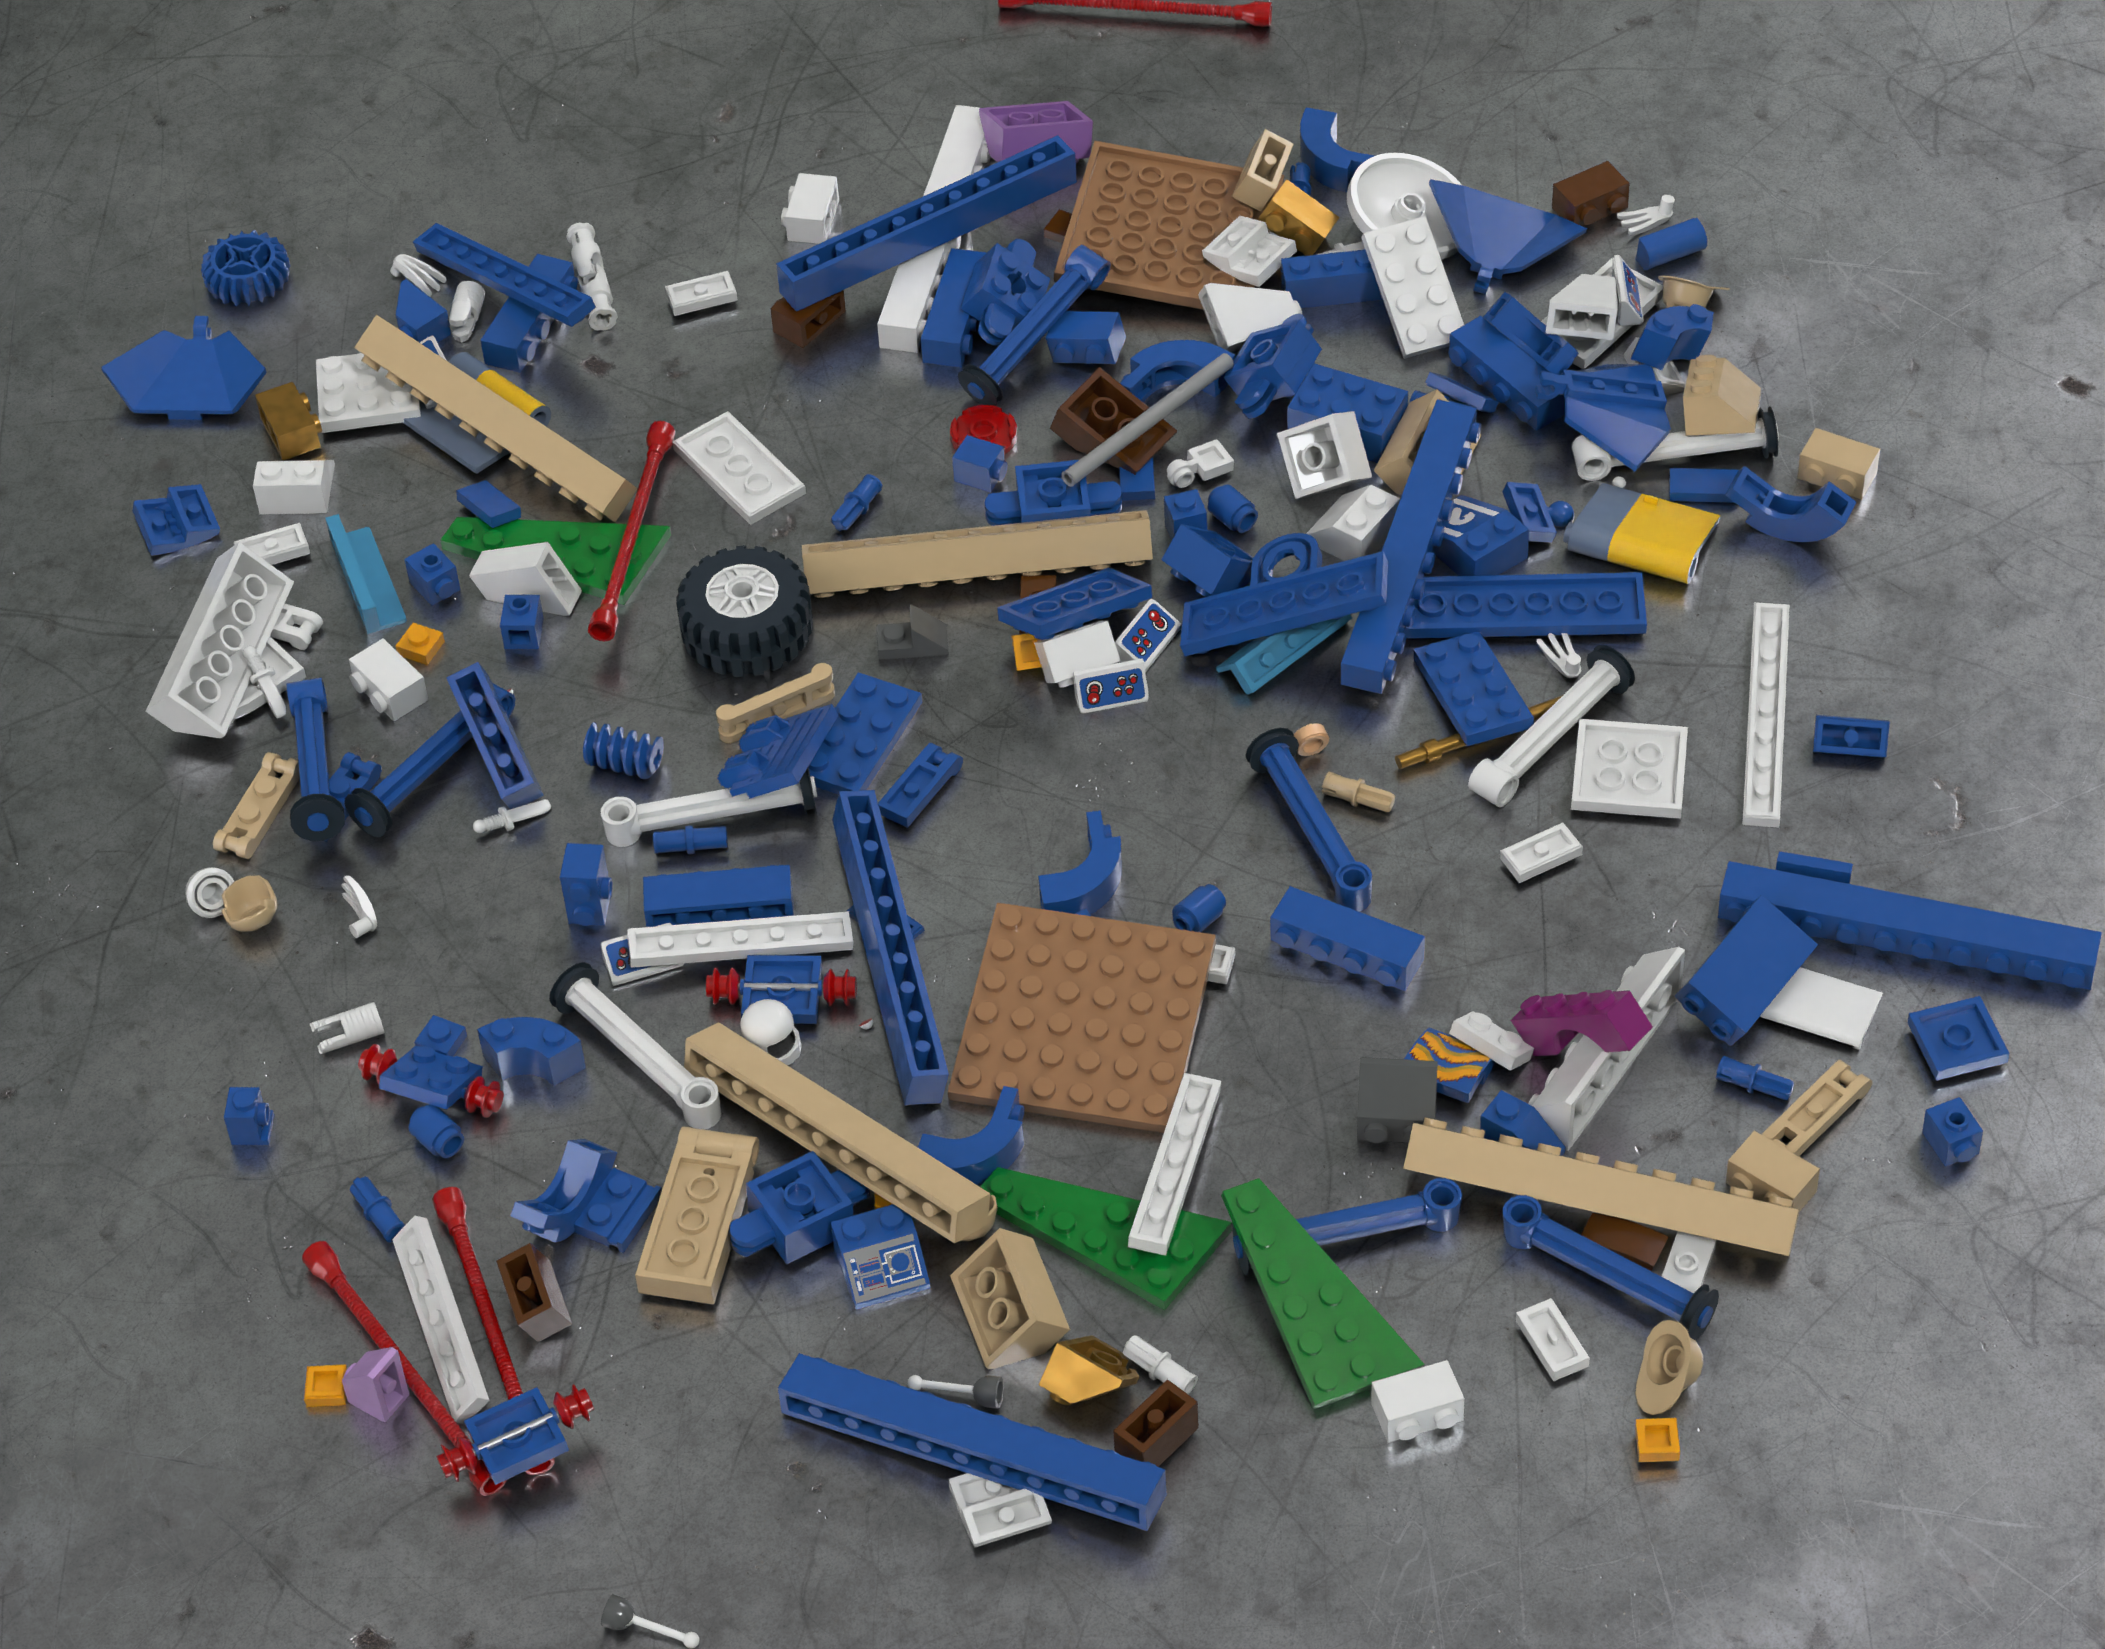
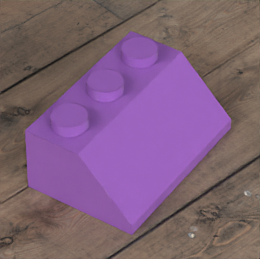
M1069 101L979 108V116L989 155L997 162L1057 135L1075 152L1076 163L1079 162V159L1090 157L1093 121Z

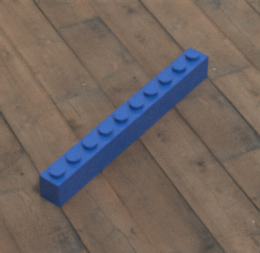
M1057 135L776 263L779 292L795 311H799L1077 183L1075 152Z
M1436 400L1382 549L1388 560L1386 605L1371 611L1359 612L1341 661V685L1382 694L1386 681H1393L1397 661L1394 660L1396 653H1403L1407 636L1404 633L1406 626L1412 627L1415 619L1416 607L1413 605L1415 600H1421L1424 594L1426 580L1423 579L1424 574H1430L1433 569L1435 553L1432 552L1434 546H1441L1444 536L1443 521L1450 520L1454 501L1451 500L1453 494L1459 495L1463 475L1460 473L1462 468L1468 469L1472 456L1470 445L1471 443H1477L1480 436L1481 423L1476 422L1477 408Z
M875 790L839 791L832 821L904 1105L941 1103L949 1073Z
M1732 861L1728 862L1720 893L1718 918L1737 923L1738 918L1745 909L1762 894L1809 937L1830 939L1845 944L1861 945L1881 951H1892L1923 959L1928 958L1949 962L1958 966H1969L1990 970L1995 973L2011 974L2031 980H2042L2072 988L2091 990L2102 932Z
M799 1353L778 1387L782 1414L1018 1490L1027 1489L1046 1499L1148 1531L1167 1496L1165 1469L1157 1467L1153 1463L1141 1462L1122 1456L1113 1450H1103L1090 1446L1075 1438H1065L1049 1433L1040 1427L1027 1426L1009 1420L1002 1415H993L974 1409L964 1403L936 1397L930 1392H920L904 1387L895 1381L882 1380L864 1374L857 1369H848L829 1363L819 1357L813 1358Z

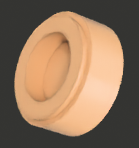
M1309 724L1294 733V737L1299 743L1297 754L1301 756L1317 754L1329 742V736L1322 724Z

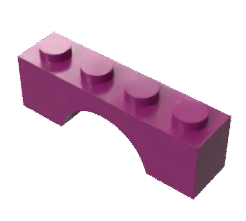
M1605 990L1598 993L1580 992L1570 995L1559 993L1554 996L1543 997L1534 995L1520 1005L1521 1010L1510 1020L1523 1041L1534 1048L1533 1056L1558 1055L1578 1033L1589 1037L1605 1052L1630 1051L1653 1028L1630 990Z

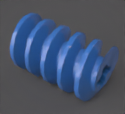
M593 722L584 739L583 758L588 766H596L598 764L601 769L611 768L617 773L624 771L629 776L638 774L641 779H649L660 766L664 739L658 736L654 740L653 745H650L651 736L648 733H644L638 742L636 730H630L627 737L624 738L623 727H617L614 734L611 735L610 724H604L600 732H598L597 723Z

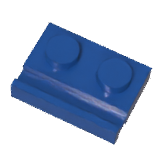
M613 1168L574 1223L575 1233L608 1247L613 1245L620 1252L624 1253L658 1204L662 1188L657 1185L654 1188L647 1185V1182L643 1179Z

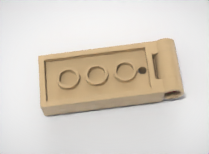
M690 1127L681 1128L635 1274L638 1293L714 1305L732 1247L730 1223L741 1217L747 1198L746 1183L751 1181L754 1175L752 1167L755 1166L758 1158V1137Z

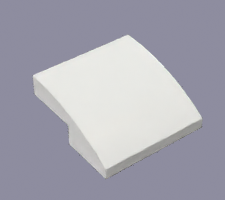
M1239 216L1202 250L1203 257L1217 268L1257 287H1260L1281 267V258H1290L1297 252L1295 240L1269 234L1266 222L1244 216Z
M969 1473L949 1479V1488L974 1548L1052 1523L1044 1497L1027 1489L1018 1490Z

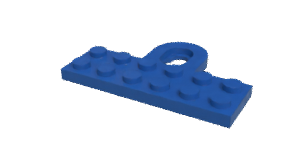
M1293 533L1270 541L1253 558L1250 586L1184 603L1180 647L1184 656L1197 653L1203 654L1212 649L1228 645H1238L1251 639L1273 636L1279 632L1294 628H1305L1314 623L1329 619H1340L1345 615L1361 611H1371L1386 605L1388 560L1385 553L1381 551L1322 567V552L1316 539L1311 535ZM1295 555L1296 559L1300 561L1299 567L1290 575L1279 578L1272 577L1274 566L1283 558Z

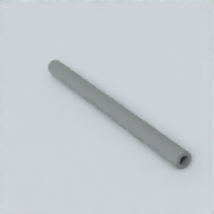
M1226 353L1221 354L1062 472V479L1065 484L1070 487L1074 486L1231 369L1234 365L1232 358Z

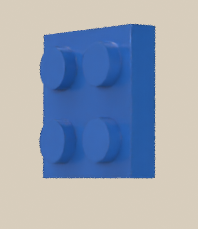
M1980 996L1909 1013L1907 1023L1936 1081L2008 1063L2010 1053Z

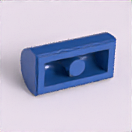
M1693 218L1640 237L1635 260L1643 270H1649L1704 250L1707 247L1705 229L1698 218Z
M1816 714L1813 752L1886 757L1890 721Z

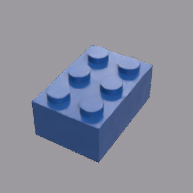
M1314 363L1287 407V430L1331 414L1354 411L1367 460L1378 463L1408 406V391Z

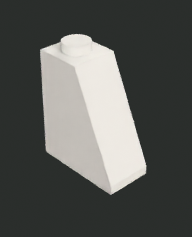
M1581 274L1550 299L1545 333L1613 340L1618 310L1615 277Z
M1209 283L1204 285L1198 294L1217 345L1229 352L1240 350L1252 332L1281 325L1290 316L1302 314L1299 303L1296 300L1293 301L1289 291Z
M548 542L482 551L469 575L486 600L504 603L505 595H540L543 612L562 616H569L582 592Z

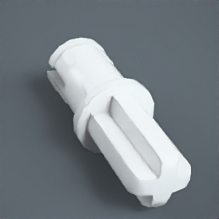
M1137 1335L1132 1336L1126 1342L1123 1354L1149 1372V1378L1152 1380L1159 1379L1163 1383L1168 1379L1187 1394L1193 1390L1198 1376L1190 1373L1173 1361L1169 1352H1160Z

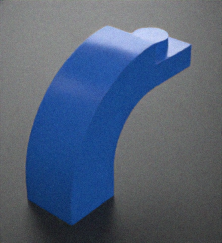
M1306 107L1300 123V155L1302 163L1310 167V175L1318 182L1331 189L1347 193L1348 186L1357 168L1369 158L1374 157V155L1353 152L1340 147L1335 142L1337 138V113Z
M1506 292L1501 295L1483 316L1491 325L1550 373L1561 375L1563 370H1567L1579 354L1578 350L1557 334L1545 333L1546 325Z
M1173 340L1158 343L1143 349L1130 358L1131 373L1125 375L1120 384L1144 402L1160 388L1169 385H1181L1221 354H1228L1233 361L1235 354L1217 345L1203 341ZM1226 372L1202 391L1213 397L1220 394L1229 385L1223 378Z
M1743 466L1736 473L1725 494L1749 513L1745 521L1748 525L1769 536L1792 542L1819 541L1833 535L1845 526L1856 504L1854 499L1830 481L1817 492L1808 496L1785 494L1769 485L1746 466Z
M1101 810L1086 812L1087 836L1090 846V853L1086 860L1072 870L1038 876L1041 909L1072 914L1087 909L1091 915L1102 908L1114 895L1122 876L1121 837H1112L1110 824L1103 825Z
M1003 1086L994 1114L987 1126L980 1132L961 1139H948L922 1134L918 1148L974 1184L982 1185L997 1167L1008 1169L1017 1159L1024 1146L1022 1124L1024 1105L1019 1104L1018 1089Z
M586 1139L568 1140L559 1169L546 1191L536 1199L516 1201L510 1216L523 1221L522 1227L526 1231L555 1243L565 1240L575 1232L574 1223L611 1172L617 1152Z

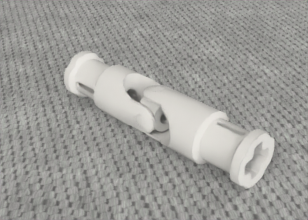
M575 223L568 228L566 238L569 244L572 245L571 257L573 265L579 274L577 278L580 291L592 297L596 306L589 313L588 323L594 330L606 331L616 325L618 316L615 309L611 306L613 297L603 267L600 248L594 242L595 229L589 223Z

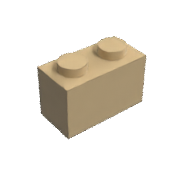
M1265 129L1250 150L1232 197L1262 211L1278 186L1294 144Z
M1815 428L1800 454L1797 479L1822 487L1830 481L1847 495L1862 500L1877 474L1880 449Z
M1754 1130L1728 1160L1726 1184L1754 1191L1753 1199L1768 1202L1770 1195L1793 1200L1792 1208L1800 1209L1801 1211L1817 1192L1820 1168Z

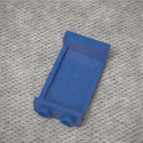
M1762 894L1745 909L1738 918V922L1689 981L1675 994V998L1682 1003L1683 1008L1688 1013L1699 1018L1710 1028L1715 1037L1730 1046L1747 1033L1818 945Z

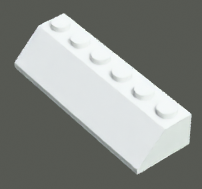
M240 542L220 555L213 565L145 712L174 732L214 738L224 737L248 686L249 677L253 674L247 663V658L243 654V650L247 646H254L257 654L261 657L294 581Z
M1674 947L1644 954L1634 967L1630 965L1624 972L1621 985L1617 991L1630 990L1653 1026L1630 1051L1605 1052L1593 1040L1583 1034L1578 1043L1573 1042L1569 1046L1559 1069L1556 1067L1552 1069L1541 1094L1536 1093L1530 1099L1528 1104L1535 1107L1565 1145L1566 1151L1570 1150L1678 1000L1675 998V994L1682 988L1685 949Z

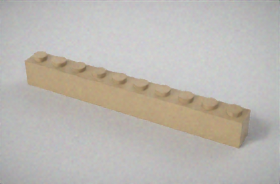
M377 314L354 348L364 354L361 361L377 372L383 367L389 371L385 377L401 388L407 383L413 387L410 394L425 404L431 399L437 403L434 410L450 421L454 416L462 420L459 425L462 429L474 437L479 432L487 437L484 441L486 445L500 454L503 449H506L512 453L509 457L510 461L524 470L530 465L537 470L533 476L551 487L553 482L562 487L559 491L561 495L575 504L579 499L585 502L587 505L584 510L601 521L606 516L613 522H616L638 488L625 478Z
M1147 510L802 545L804 574L807 578L810 594H814V597L818 598L830 597L836 591L848 590L850 594H862L868 592L869 588L883 587L884 590L893 591L902 589L904 584L917 583L919 587H931L937 585L938 581L952 580L953 583L962 584L971 582L973 577L986 576L989 580H1000L1006 578L1007 574L1021 573L1022 576L1040 575L1042 570L1055 569L1058 573H1069L1075 571L1076 567L1090 566L1091 569L1099 570L1109 568L1111 563L1124 562L1127 566H1138L1144 564L1145 560L1153 559L1150 519Z
M718 1022L686 1038L684 1068L693 1076L705 1077L714 1081L719 1093L811 1152L814 1151L817 1156L954 1244L987 1226L990 1202L989 1192Z
M1424 1117L1423 1124L1413 1123L1403 1169L1517 1195H1527L1539 1200L1790 1256L1800 1209L1792 1208L1793 1200L1770 1195L1768 1202L1753 1199L1754 1191L1731 1186L1730 1193L1714 1190L1715 1182L1692 1177L1691 1185L1675 1181L1677 1175L1675 1173L1653 1169L1652 1176L1637 1173L1638 1165L1615 1160L1614 1167L1598 1164L1600 1156L1577 1152L1575 1159L1560 1156V1147L1538 1143L1537 1150L1522 1147L1523 1139L1500 1134L1499 1142L1484 1138V1130L1462 1126L1461 1133L1446 1130L1447 1122Z

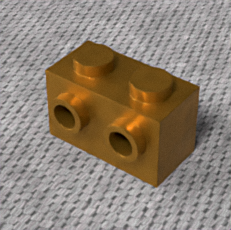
M1286 179L1258 220L1266 222L1267 228L1276 235L1295 240L1296 249L1304 255L1310 256L1316 252L1340 217Z
M293 381L255 394L260 418L282 460L321 447L318 433L322 432L319 418L316 413H309L311 411L309 400L305 392L299 394Z

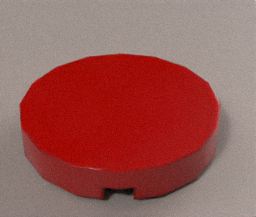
M977 405L963 410L962 415L957 420L956 417L953 419L950 427V440L953 448L957 451L965 437L969 435L1004 446L1005 455L1016 444L1018 435L1017 424L1014 417L1010 413L1007 415L1002 412L1000 407Z

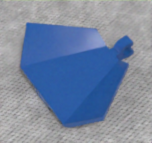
M1433 179L1429 181V186L1458 252L1471 263L1470 270L1479 273L1473 291L1485 295L1491 277L1501 280L1503 274L1522 271L1583 235L1587 228L1556 214L1470 187Z
M195 316L193 339H185L163 330L101 367L104 375L133 413L167 414L169 420H201L203 414L236 413L266 375V368L230 330L211 339L212 329L207 327L209 324L208 316Z
M1606 364L1579 371L1563 370L1561 375L1543 371L1540 373L1541 385H1536L1535 388L1537 399L1547 400L1556 397L1558 394L1564 395L1565 423L1635 472L1670 433L1671 427L1665 411L1667 399L1661 381H1656L1653 368L1647 364Z

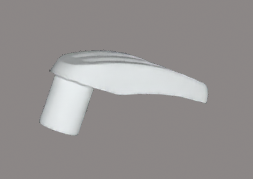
M1663 195L1660 206L1630 212L1617 213V219L1623 220L1621 221V227H1632L1628 229L1629 235L1649 231L1671 218L1675 199L1671 195Z
M406 254L396 256L390 269L393 276L400 277L403 274L429 297L432 296V292L425 282L436 291H440V285L432 277L442 283H445L447 280L443 274L432 266Z
M1549 633L1548 638L1557 656L1547 647L1542 639H1537V645L1545 657L1561 674L1567 678H1575L1581 673V657L1575 653L1567 633H1561L1568 655L1565 654L1554 634Z
M344 876L343 879L346 883L342 884V888L346 892L342 893V896L352 906L360 919L351 924L349 929L351 934L358 938L369 931L373 932L377 928V919L372 904L361 886L351 876Z

